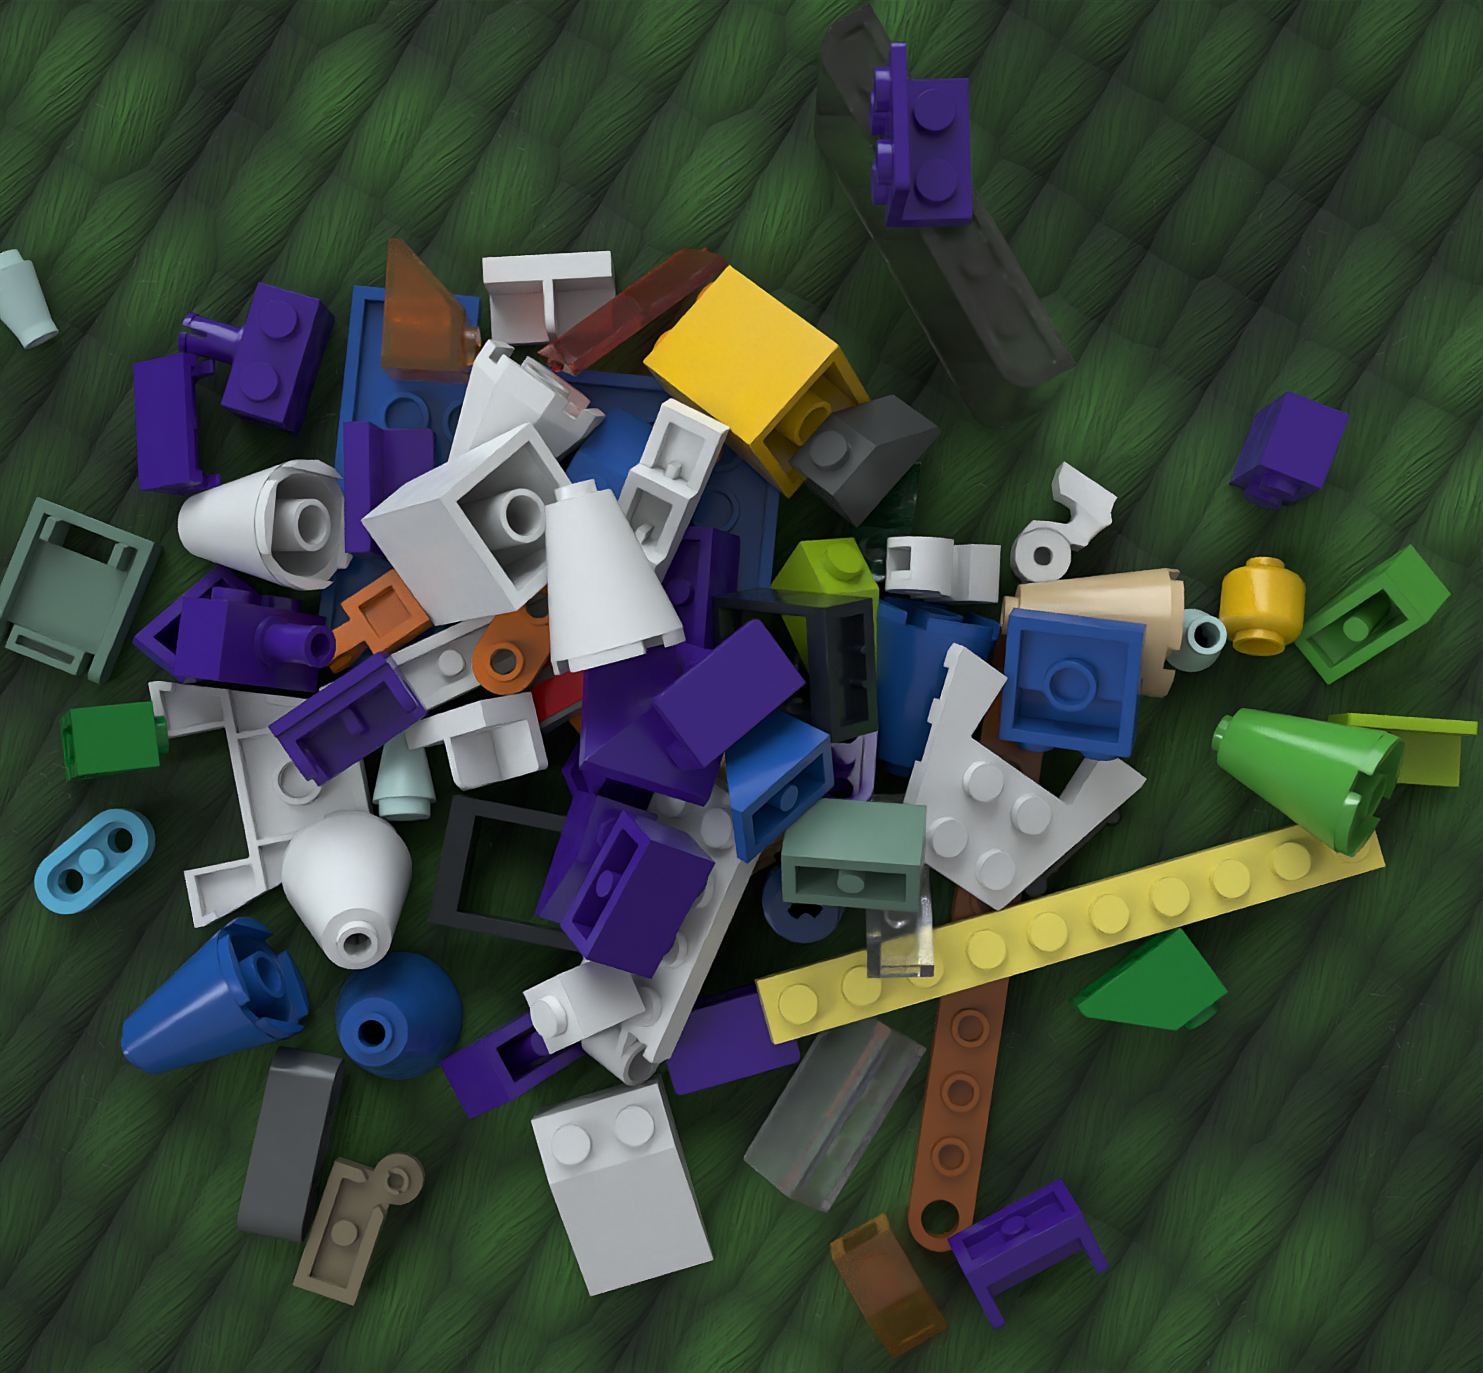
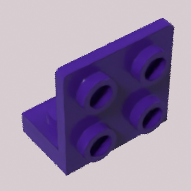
M891 42L886 66L874 67L873 91H870L869 95L870 135H883V139L876 140L875 161H872L871 164L872 205H885V228L969 226L972 220L968 78L907 80L906 42Z

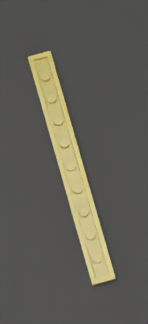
M1294 823L1006 906L1000 911H989L754 980L771 1042L776 1045L1385 867V862L1376 831L1373 832L1365 846L1354 857H1349L1335 852L1300 825Z

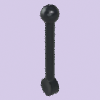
M1121 808L1115 809L1021 893L1034 898L1042 896L1047 889V880L1102 830L1106 827H1115L1120 824L1123 817Z

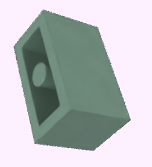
M820 798L785 830L781 852L783 902L919 912L926 850L927 806Z

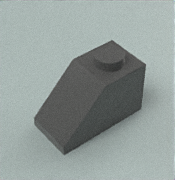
M889 395L832 412L788 462L813 495L858 528L940 435L941 430L937 425L898 397Z

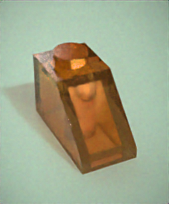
M388 238L381 351L382 370L391 380L468 384V368L473 366L474 360L481 351L480 328L471 327V320L463 306L402 239Z
M885 1212L830 1243L835 1266L865 1319L893 1359L949 1328L947 1321Z

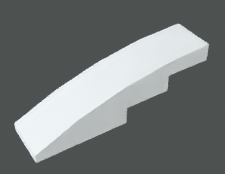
M672 398L661 405L641 460L629 470L618 499V503L660 583H662L680 545L730 429L729 426Z

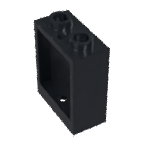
M761 587L712 597L714 648L719 646L748 621L754 619L760 620L772 636L771 613L806 617L811 704L784 701L775 709L830 734L832 744L879 731L872 598Z
M453 794L428 922L580 952L562 928L465 910L483 817L562 832L567 815L464 794Z

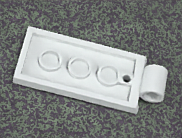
M716 777L710 799L704 807L654 792L646 810L658 815L657 822L687 832L716 863L708 876V882L704 891L695 899L676 934L672 949L663 957L652 979L630 973L646 1011L581 1040L582 1048L586 1053L629 1086L642 1084L652 1076L661 1062L671 1058L760 856L759 853L748 864L737 858L728 784ZM583 957V960L580 965L587 963L590 960H587Z

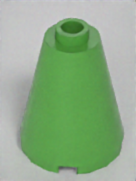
M1241 708L1234 717L1225 715L1218 724L1211 743L1212 750L1218 752L1217 765L1329 848L1349 857H1354L1365 846L1375 831L1380 818L1373 816L1378 808L1382 797L1390 800L1405 754V743L1400 741L1402 738L1393 735L1391 732L1249 708Z

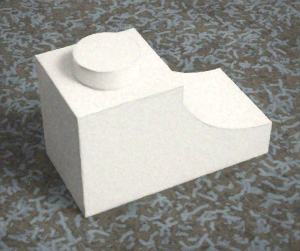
M593 961L558 974L523 992L530 1007L532 1023L536 1031L543 1037L549 1054L646 1011L629 972Z

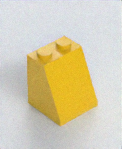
M730 265L714 282L709 283L703 288L695 304L671 330L666 331L659 337L652 352L643 360L645 366L663 389L676 401L729 426L730 429L724 443L788 499L803 483V480L788 461L832 412L871 401L837 343Z

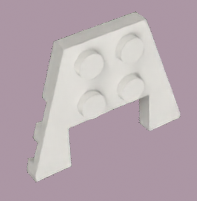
M953 643L947 651L943 665L949 669L940 699H933L927 722L932 724L923 758L922 761L915 760L903 804L927 806L924 863L990 907L1000 911L1140 789L1147 778L1119 758L1111 761H1097L1085 757L1060 797H1055L972 738V733L1008 678L966 647Z
M163 681L148 683L151 701L153 702L154 716L164 715L168 739L225 728L250 856L247 859L184 871L195 928L211 925L282 884L283 855L293 836L305 825L307 829L313 824L324 820V815L337 810L365 811L374 815L363 759L323 786L318 787L313 779L307 781L278 739L274 737L268 728L270 724L307 699Z

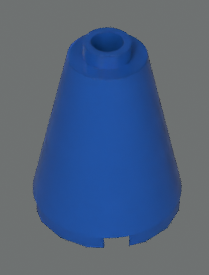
M899 597L879 599L876 680L879 731L876 757L885 761V771L910 778L915 760L922 761L932 724L927 722L933 699H940L949 669L943 665L947 651L952 644L956 643L966 647L987 663L999 639L1001 624L995 620L968 611L965 623H962L963 616L947 611L948 606L936 603H926L920 600Z
M245 917L236 918L227 923L124 1021L121 1047L125 1057L136 1068H142L150 1074H160L285 1040L296 1035L304 1028L303 1025L298 1024V1021L308 1015L309 1002L304 982L294 960L287 950L278 955L275 954L265 941V939L274 934L258 921Z
M392 951L386 953L374 965L363 969H355L350 974L337 998L335 1025L344 1050L359 1067L381 1078L404 1080L430 1072L440 1064L439 1061L451 1053L462 1031L463 1003L454 983L443 967L419 953Z

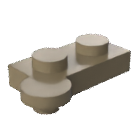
M397 1151L381 1159L376 1168L342 1157H338L334 1161L293 1286L352 1306L355 1305L364 1285L390 1205L409 1203L419 1195L424 1186L425 1172L423 1165L417 1157L408 1152Z

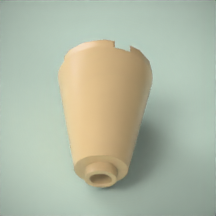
M1169 568L1019 584L1015 597L1004 596L1000 615V634L1007 635L1009 614L1013 607L1147 624L1141 678H1143L1141 694L1149 697L1163 698L1168 694L1176 671L1163 669L1164 661L1170 657L1172 650L1180 651L1184 620L1183 581L1176 580L1180 574L1179 570Z

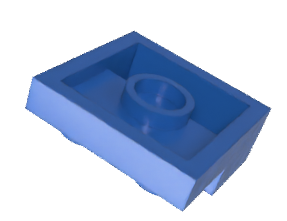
M1013 607L1008 619L1004 676L1008 679L1003 685L999 739L1014 741L1018 747L1034 752L1049 751L1057 747L1078 750L1084 757L1097 761H1111L1119 758V756L1130 758L1137 739L1143 683L1141 672L1147 624Z

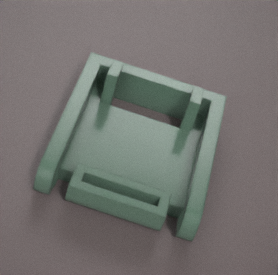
M37 497L0 585V642L4 639L11 622L15 623L5 648L76 676H81L84 673L92 654H94L95 656L88 672V680L99 685H105L111 676L163 546ZM71 524L120 542L115 544L107 564L62 547Z

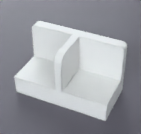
M610 251L482 258L483 283L490 295L492 340H500L510 346L614 341L618 337L615 271Z
M531 692L480 700L419 720L404 731L409 750L445 744L453 780L462 791L537 772L548 767V760Z

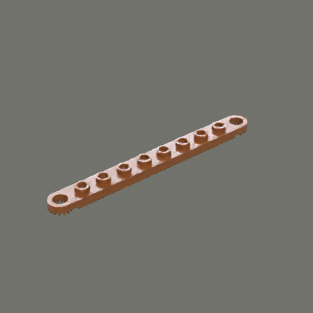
M999 634V639L991 655L990 665L1004 675L1007 635ZM1002 687L981 719L978 742L1039 784L1043 752L1028 751L1018 747L1014 741L999 739ZM956 884L950 923L995 910ZM1020 892L1006 906L1020 903L1022 893ZM1009 977L947 994L938 999L907 1208V1223L914 1239L921 1246L931 1251L945 1252L952 1250L947 1239L972 1226ZM936 1200L948 1201L957 1210L958 1219L955 1221V1226L951 1227L949 1232H943V1234H933L931 1231H927L921 1223L924 1208Z

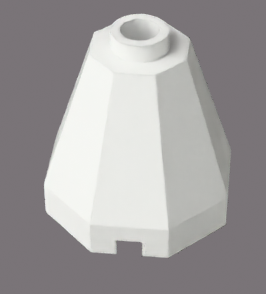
M488 339L473 363L448 462L524 423L531 422L559 463L587 440L606 415L598 408L586 409L591 401L541 363L527 356L520 366L509 358L515 348L503 341Z

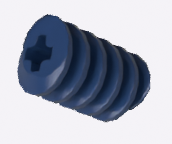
M781 860L770 868L762 883V907L767 922L777 934L791 942L811 943L826 938L837 929L845 907L816 904L815 907L809 910L806 906L801 905L795 911L789 909L792 903L783 902Z

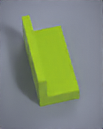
M1359 713L1328 716V722L1391 732L1393 735L1402 738L1400 741L1405 743V754L1397 780L1399 784L1459 787L1461 736L1477 735L1478 722Z

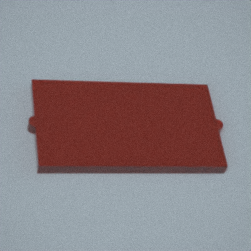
M684 247L537 352L544 364L549 365L553 373L564 371L576 376L728 265L722 255L711 253L708 247L702 250Z

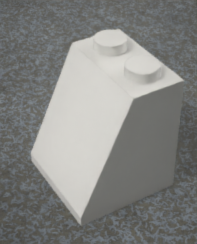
M527 422L405 483L360 521L435 626L517 611L547 584L544 506L557 502L554 489L572 483L533 424Z

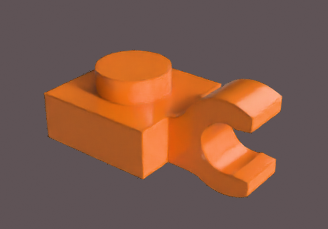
M394 568L340 603L350 620L332 630L336 639V651L333 659L326 666H329L333 673L336 674L354 663L367 647L371 649L373 654L379 651L392 654L434 625Z

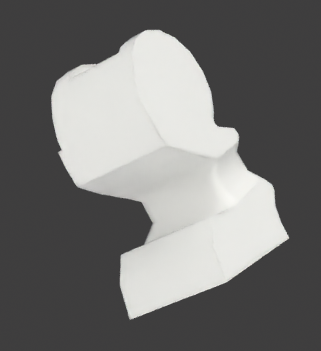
M1065 461L1056 469L1051 486L1053 500L1068 507L1072 517L1067 524L1033 520L1020 532L1012 545L1010 567L1014 576L1023 584L1059 580L1067 572L1070 565L1071 550L1078 552L1087 546L1091 539L1112 523L1111 510L1117 497Z
M906 536L888 538L885 591L910 595V599H923L926 603L946 605L998 603L1001 545H954V540L936 537Z

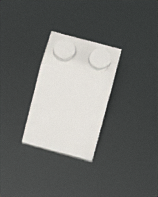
M661 1073L652 1075L648 1080L637 1086H629L623 1083L537 1110L531 1123L552 1194L590 1296L714 1259Z

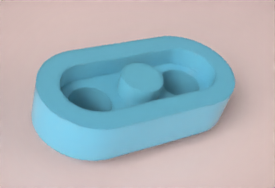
M127 808L109 809L95 816L47 856L39 865L35 874L34 886L41 903L49 910L59 914L79 913L96 905L151 857L155 847V833L150 821L140 812ZM122 828L127 829L133 838L132 846L126 852L119 850L115 844V836ZM72 869L80 872L83 877V886L77 893L72 892L66 884V877Z

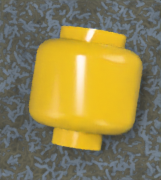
M1255 557L1247 560L1246 566L1236 568L1224 577L1221 589L1219 620L1224 624L1227 639L1233 642L1235 650L1255 656H1272L1283 652L1286 645L1293 643L1300 637L1303 629L1306 586L1298 574L1285 569L1284 562L1279 559Z

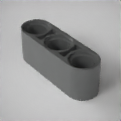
M281 1045L277 1049L267 1078L237 1217L238 1230L303 1243L306 1239L321 1184L343 1082L345 1059Z

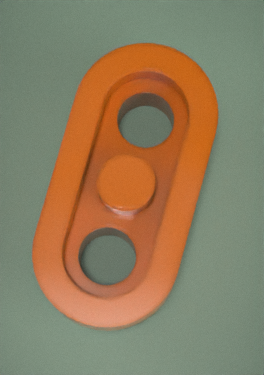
M548 583L536 594L548 596ZM529 600L517 611L495 615L474 649L472 655L473 673L480 685L492 693L508 696L525 691L536 680L551 655L549 613L543 618L532 617L527 608ZM511 650L516 656V667L511 673L501 675L494 669L493 659L499 651Z

